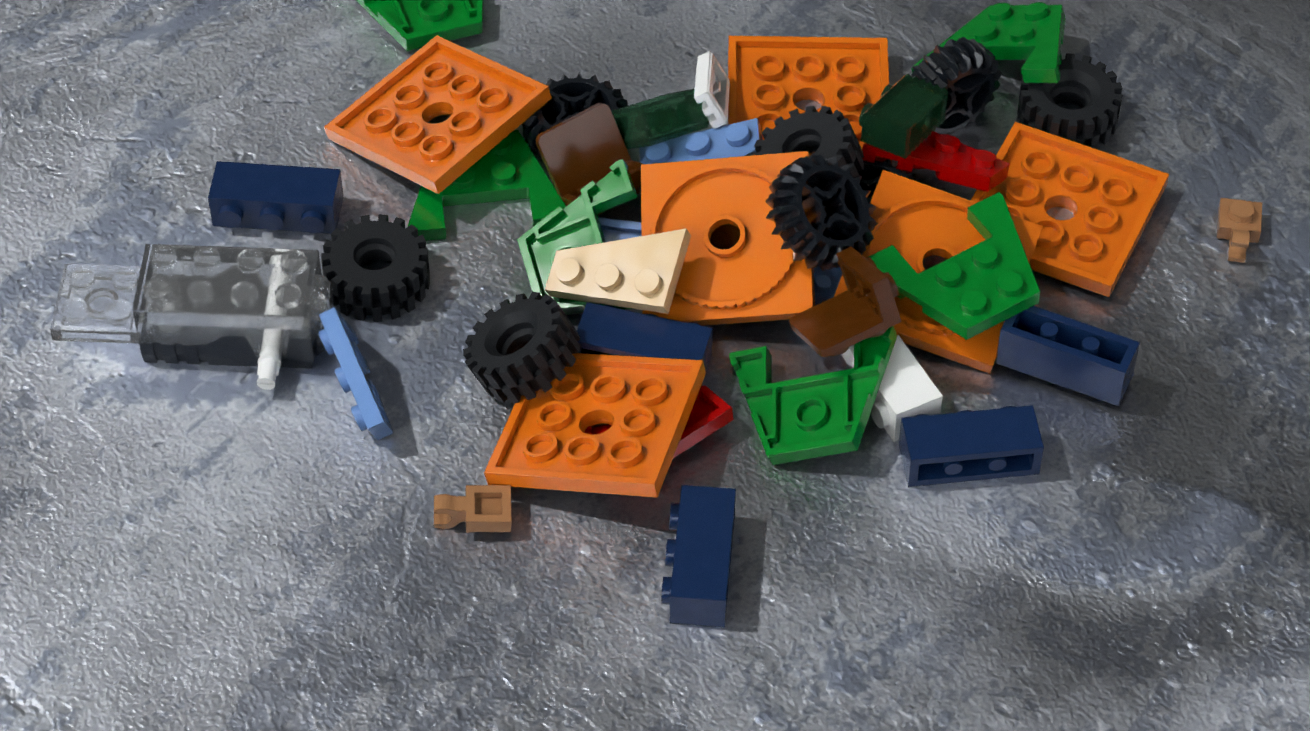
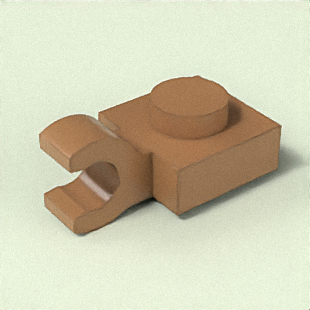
M1220 198L1217 238L1229 240L1228 261L1245 263L1246 248L1249 247V242L1259 243L1262 224L1261 202Z
M466 485L465 496L435 495L434 528L449 529L461 522H466V533L511 532V485Z

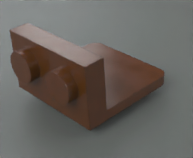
M597 103L538 134L536 137V145L554 187L566 206L582 195L580 190L593 180L596 184L610 173L611 169L609 167L621 159L625 161L629 168L637 195L641 193V165L643 163L631 160L608 105Z
M852 246L836 253L847 291L791 317L789 320L791 329L821 357L843 354L850 346L864 339L880 336L889 327L902 322L894 299L899 295L894 279L888 272H881L870 257H863Z

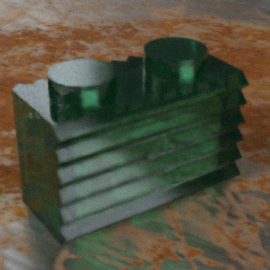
M909 73L904 75L894 85L888 84L884 88L881 97L874 104L867 103L861 111L859 117V125L862 126L861 141L906 159L912 151H915L916 147H919L920 143H923L924 139H927L928 135L931 136L932 131L935 132L936 127L939 128L940 124H943L948 97L947 89L945 87L940 88L938 84L933 86L931 81L926 83L924 79L918 80L916 76L911 77Z
M695 89L668 93L625 106L624 108L612 110V115L627 150L649 147L707 128L709 125L708 116L706 117L702 111V103L697 104L694 99Z

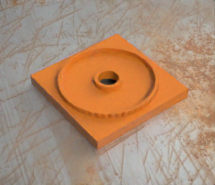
M436 35L325 125L324 129L329 140L439 194L551 100L552 97L547 85ZM450 115V117L443 122L429 123L433 118L437 116Z
M729 36L728 78L730 80L728 125L758 118L762 132L766 127L774 129L776 127L774 120L780 116L783 120L791 117L789 112L798 109L800 114L805 113V110L795 106L796 103L802 100H813L821 106L830 107L833 113L836 110L840 111L844 118L848 119L861 149L863 144L891 127L887 38ZM879 156L876 157V161L880 162L887 159Z
M1015 121L996 154L998 159L1010 163L1007 178L989 192L976 189L971 201L978 203L1000 192L1011 215L1043 226L1030 261V267L1033 271L1110 297L1167 186L1169 174ZM1061 207L1071 211L1074 217L1067 220H1058L1049 216L1047 211L1051 208Z
M801 151L641 165V235L645 236L685 228L691 235L669 313L642 310V314H653L662 318L706 326L788 320L814 307V268L807 269L805 259L793 261L792 249H781L784 241L780 235H771L776 224L766 218L772 208L765 202L772 193L769 186L773 180L778 178L777 175L780 173V170L798 158L806 156L809 158V152ZM725 224L737 226L740 229V238L733 247L722 250L710 243L712 233L719 226Z
M883 170L870 204L877 207L870 216L878 224L871 231L874 239L866 246V251L863 252L862 256L867 258L893 245L915 272L921 273L925 271L923 259L926 257L941 256L947 260L986 240L967 219L968 207L977 202ZM1011 215L1030 264L1043 226ZM843 274L834 296L847 291ZM894 298L902 322L893 327L905 344L985 373H991L997 357L1000 330L1005 321L966 340L922 313V306L909 298Z
M584 353L572 354L576 361L573 367L566 366L563 369L567 375L561 381L555 378L550 382L552 388L547 392H544L541 388L536 391L535 398L527 400L523 395L521 396L520 403H515L484 471L488 485H511V487L658 498L706 375L703 360ZM602 423L612 425L607 431L600 434L591 435L584 433L588 426L592 427Z

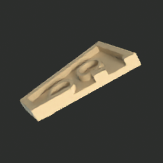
M685 228L558 250L554 257L545 291L551 297L668 314L691 235Z

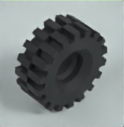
M1066 53L1065 59H1062L1059 65L1060 80L1058 83H1024L1022 78L1017 109V118H1020L1019 123L1098 149L1099 141L1105 145L1110 140L1111 134H1115L1123 96L1121 95L1122 85L1121 82L1116 83L1117 75L1113 70L1105 73L1107 65L1099 61L1096 65L1091 64V57L1083 55L1081 61L1074 59L1075 54ZM1070 103L1079 106L1080 109H1065L1057 104Z
M807 106L805 113L802 114L799 113L798 109L789 112L791 117L783 120L780 116L774 120L776 127L774 129L766 127L762 132L764 140H757L754 145L756 153H752V155L808 151L809 153L815 152L810 157L819 154L824 159L836 157L839 167L850 164V175L852 177L859 176L857 171H861L864 168L862 159L864 154L847 118H844L840 111L836 110L833 113L831 108L822 106L819 112H817L815 106Z
M379 214L378 221H370V215L360 216L361 223L356 225L352 219L345 222V231L342 232L336 228L331 233L332 241H325L323 245L324 253H321L326 295L329 294V300L335 307L339 304L340 312L346 316L354 311L355 319L365 321L366 315H373V322H383L382 315L390 314L392 320L401 317L400 310L403 308L408 313L414 310L415 300L422 302L426 297L425 289H429L430 286L428 248H426V240L423 235L418 236V229L412 224L405 229V220L396 217L393 223L388 222V215ZM375 260L391 263L389 266L379 270H368L361 267L365 263Z
M532 292L529 299L524 293L516 295L515 302L512 303L506 299L499 303L501 308L496 312L491 308L484 314L487 318L484 323L477 321L474 325L473 330L476 334L468 335L465 341L468 345V348L463 349V356L466 358L465 363L488 395L492 398L495 397L499 402L505 403L508 398L511 403H520L521 396L523 395L527 400L536 397V391L541 388L544 392H547L552 388L551 381L555 378L561 381L567 375L563 369L566 366L573 367L576 359L572 354L579 353L580 345L577 342L580 340L579 334L556 300L554 301L547 294L542 297L539 292Z

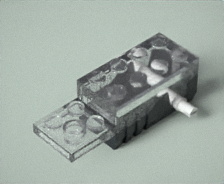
M146 244L141 266L65 264L50 332L53 341L139 344L143 360L147 363H157L158 360H165L166 363L179 364V361H186L187 364L208 362L209 365L258 367V387L271 390L275 387L276 376L279 375L280 367L312 369L315 357L325 350L318 333L325 329L319 314L333 308L331 296L332 282L321 273L319 250Z

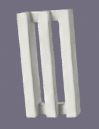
M708 51L697 57L694 99L697 104L702 103L704 115L706 117L710 115V124L713 129H716L727 123L730 80L714 54Z

